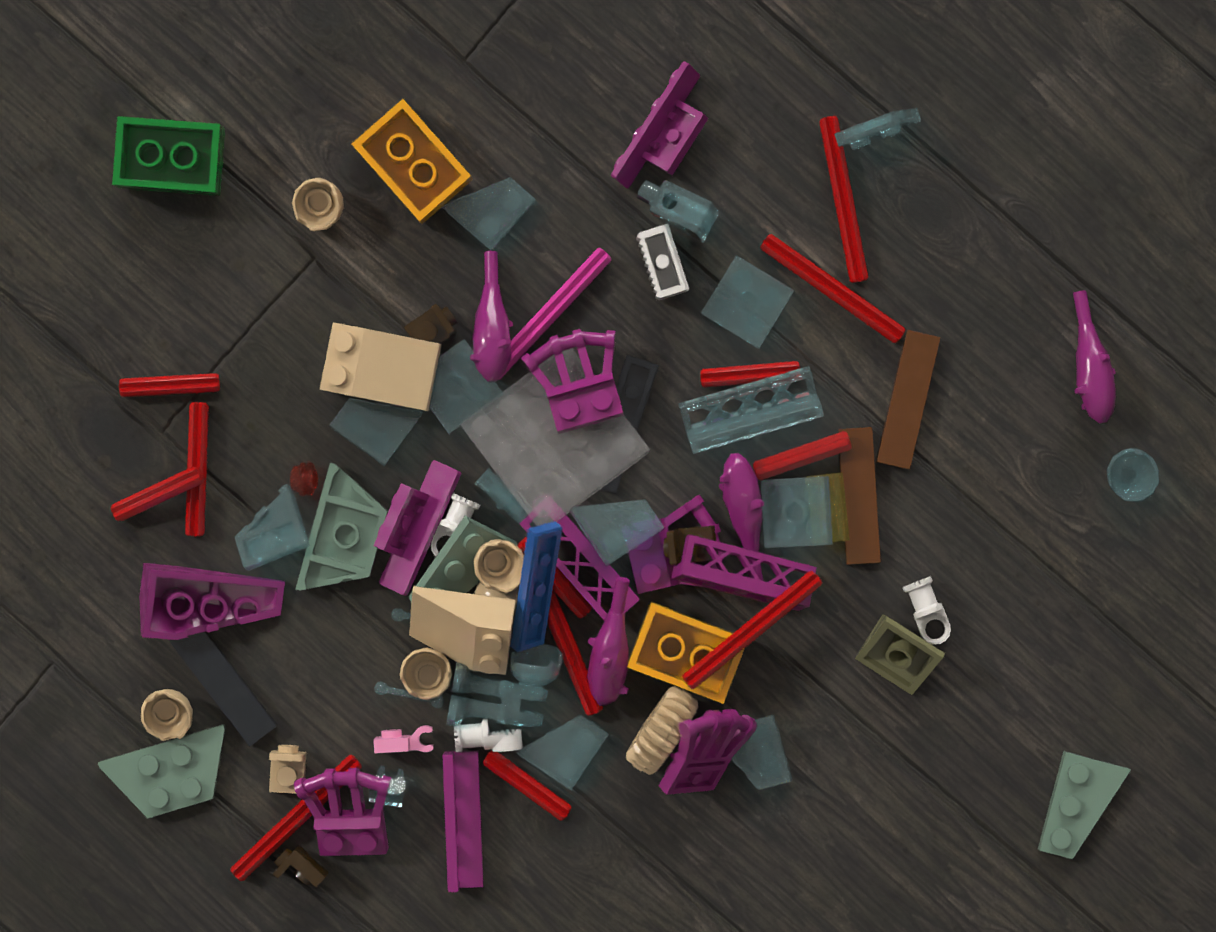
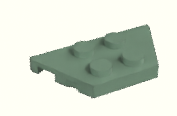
M330 463L296 590L301 591L371 576L378 550L373 545L377 539L378 530L388 514V510L338 465Z
M222 724L185 735L181 739L175 738L98 762V765L147 819L211 800L215 796L226 726Z

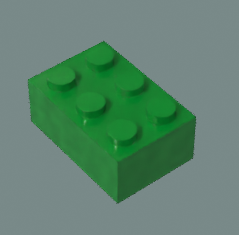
M117 116L112 185L119 189L220 196L225 128L221 124Z

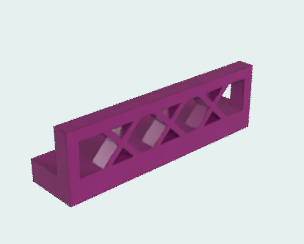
M549 497L519 524L528 533V528H532L529 524L545 511L553 521L562 526V531L567 537H561L560 540L571 541L576 546L575 562L561 561L557 558L556 566L605 621L607 613L600 606L601 591L614 592L616 578L620 576L554 500ZM580 552L590 563L579 562ZM565 565H575V575ZM579 566L594 567L598 571V587H585L578 581ZM602 577L612 588H602ZM630 587L628 588L624 613L640 600ZM588 591H598L597 601Z
M689 534L686 536L682 561L674 566L671 579L770 604L790 587L785 575L793 570L805 574L809 571L816 573L817 567ZM694 545L704 547L712 561L704 566L691 563ZM716 551L723 552V554L718 556ZM729 554L735 555L742 563L744 569L736 574L730 573L721 559ZM747 559L755 560V562L750 564ZM761 562L769 564L776 577L768 582L761 581L753 568ZM715 564L718 569H714V568H710V567ZM779 567L786 568L787 570L782 572ZM747 572L750 578L741 575ZM778 580L781 583V585L773 584ZM812 593L792 610L799 611L810 607Z
M478 750L462 752L445 751L442 756L448 892H458L459 888L484 886Z

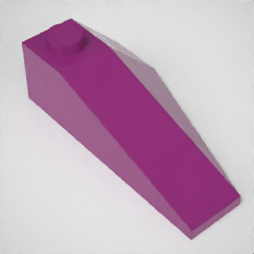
M144 563L139 595L141 636L179 640L201 632H212L222 627L239 623L246 624L281 615L285 582L282 580L181 566Z

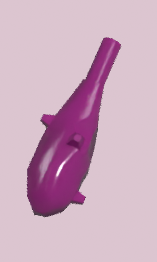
M497 251L484 252L485 285L483 286L480 303L475 314L472 339L474 354L470 355V360L475 363L476 369L488 383L496 382L505 373L511 360L509 327L513 326V322L508 318L502 301L500 285L498 284Z
M1077 291L1073 293L1079 324L1076 352L1077 388L1074 391L1075 394L1080 395L1082 398V410H1086L1088 415L1099 424L1107 423L1115 408L1116 388L1114 374L1116 371L1112 368L1109 354L1101 343L1094 324H1092L1087 291Z
M730 453L724 463L723 474L720 477V482L723 483L719 484V489L723 491V500L729 512L732 527L736 531L742 547L758 552L760 528L763 521L762 507L764 506V501L761 500L758 479L748 460L739 453ZM747 559L750 564L755 562V560ZM758 564L753 569L759 579L763 581L761 564Z
M624 577L616 578L611 609H609L597 637L589 638L588 640L593 649L587 679L591 695L599 706H607L616 701L620 694H628L629 688L624 685L628 672L629 655L624 610L630 580Z

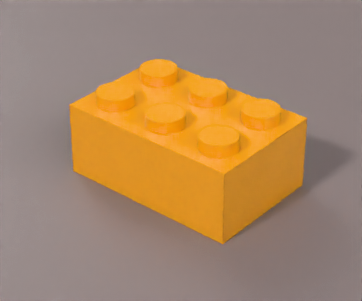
M404 99L352 143L357 152L421 224L426 222L473 180L471 175Z
M651 601L629 657L627 667L724 704L744 649L697 688L690 689L683 681L682 675L732 635L733 632Z

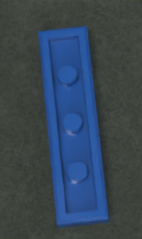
M555 521L528 528L510 647L517 652L544 644L562 526Z

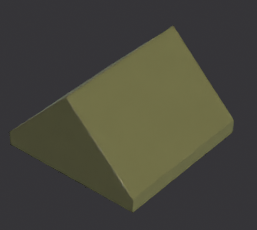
M883 614L855 659L912 695L943 659L945 653Z

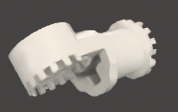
M452 494V504L445 519H441L431 542V550L435 556L439 553L437 541L442 536H451L464 516L471 518L474 510H479L480 504L468 499L466 500V498L457 494Z
M930 576L916 583L904 586L903 590L909 593L916 612L913 615L921 637L928 643L936 645L947 640L950 636L951 628L942 603L937 602L931 587L933 580ZM937 619L943 623L945 630L942 637L931 639L927 636L925 627L930 620Z
M483 719L481 723L461 725L460 722H454V732H457L454 733V736H458V738H454L456 752H462L463 748L484 747L485 750L492 749L493 752L520 750L523 748L521 730L516 729L515 731V729H511L512 733L509 730L505 732L504 730H500L501 732L493 731L490 733L488 719Z

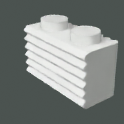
M669 224L640 232L636 240L639 241L638 247L642 248L641 254L644 255L642 260L646 261L645 267L648 268L647 273L650 274L649 279L652 280L651 286L654 287L653 292L656 293L655 299L662 300L687 292L689 287Z

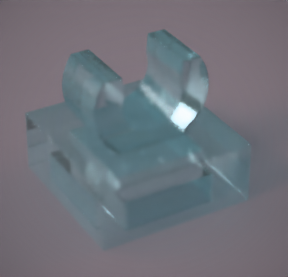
M385 766L379 767L376 776L382 778L385 775ZM398 769L397 777L391 779L384 805L402 808L406 781H403L404 773L402 769ZM369 789V802H376L378 791Z

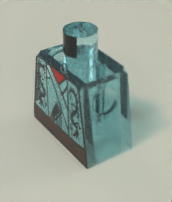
M646 180L637 195V199L651 205L649 211L655 218L703 243L719 215L712 202L667 180L663 182L661 187ZM672 202H678L676 207H674L673 209H668L669 205Z

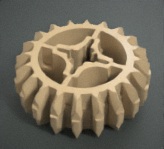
M676 686L669 688L656 704L626 752V760L633 764L634 768L648 775L658 771L681 738L678 729L679 722L693 719L698 709V701L684 689L681 690Z

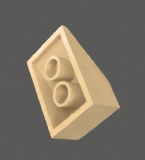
M333 322L320 390L428 411L442 344Z
M413 586L409 636L434 650L440 651L443 655L470 670L506 675L515 600Z

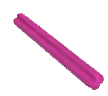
M597 248L510 341L511 360L505 373L499 379L511 369L610 263L611 257L602 248Z

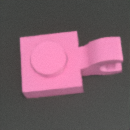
M428 725L420 726L413 735H402V730L400 729L381 731V736L374 739V753L408 752L409 750L432 751L434 744H422L420 735L425 732H432L433 727Z

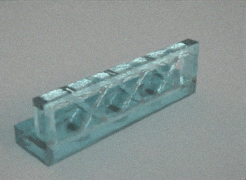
M809 366L678 403L693 454L824 416ZM802 379L806 380L808 391L798 394H792L787 391L792 382ZM768 389L775 393L770 402L761 404L754 400L760 391ZM736 399L743 402L735 412L728 413L721 410L728 400ZM700 408L710 412L704 421L691 424L688 412Z

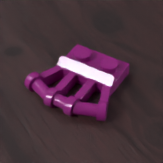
M581 329L573 330V334L561 338H558V335L549 337L550 340L531 355L526 353L521 357L522 362L547 394L558 434L624 416L612 375L616 331L607 330L606 333L585 332L581 331ZM585 345L605 347L602 374L594 376ZM577 347L586 378L571 382L562 351ZM553 354L563 384L556 387L551 384L538 367Z
M700 494L665 518L622 527L638 594L678 584L693 585L671 579L675 565H670V560L665 557L663 541L664 538H667L668 526L689 511L692 512L701 526L715 525L716 541L720 542L718 532H721L719 523H715L703 506L702 502L704 500ZM718 551V556L723 554V552ZM715 564L710 567V568L718 569Z
M726 709L722 712L717 710L707 711L703 717L693 721L686 719L679 722L678 729L681 738L678 752L670 754L673 761L667 766L666 773L659 787L666 795L714 790L732 757L756 731L757 723L755 719L748 715L741 716L735 709Z
M335 768L325 769L324 773L309 779L302 777L294 781V789L297 796L304 800L314 817V830H316L320 856L383 855L387 853L389 845L383 808L390 787L391 777L385 775L382 778L361 772L359 768H349L347 772H336ZM339 785H348L351 789L354 810H342ZM362 786L378 791L374 809L365 808ZM323 787L327 789L330 810H325L315 793L316 790Z

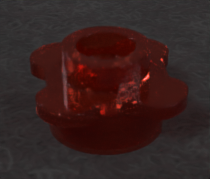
M308 462L307 465L306 463H300V465H295L292 468L290 485L293 492L299 493L300 496H305L306 494L307 496L313 495L318 485V473L314 469L312 462Z

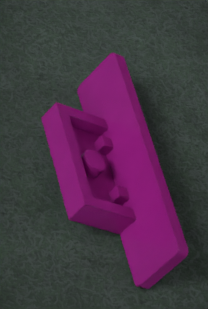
M682 62L679 69L672 73L669 84L663 94L655 100L647 119L635 131L631 144L614 165L611 177L627 189L631 186L646 161L672 176L709 119L702 112L684 103L700 78V74L687 62Z
M434 460L430 465L420 490L402 483L400 484L397 493L393 496L391 507L384 523L378 530V536L373 545L391 553L379 580L381 585L401 595H408L459 481L460 471Z

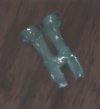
M456 662L452 692L500 697L501 704L451 694L447 726H459L467 717L494 719L497 724H511L522 727L542 726L543 714L530 710H520L521 698L528 701H546L548 691L542 688L540 684L530 681L513 683L506 680L496 681L473 674L465 664Z

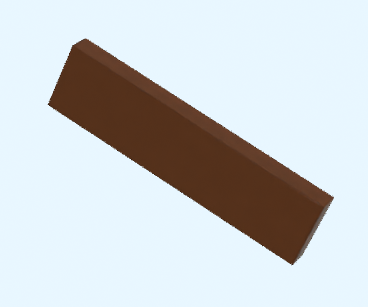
M906 330L876 462L910 469L941 337Z
M872 427L837 429L838 433L846 431L852 444L851 450L839 454L846 564L880 563Z

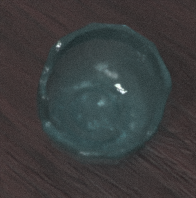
M1139 448L1121 450L1112 456L1106 468L1107 481L1110 488L1122 500L1128 502L1143 501L1154 493L1159 484V469L1155 460Z
M548 644L539 645L520 652L516 651V654L512 652L509 669L511 674L523 684L532 687L545 686L559 676L563 653L558 648Z

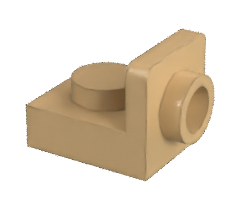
M278 745V750H272L269 753V760H271L269 792L296 793L294 781L305 777L307 752H299V746Z

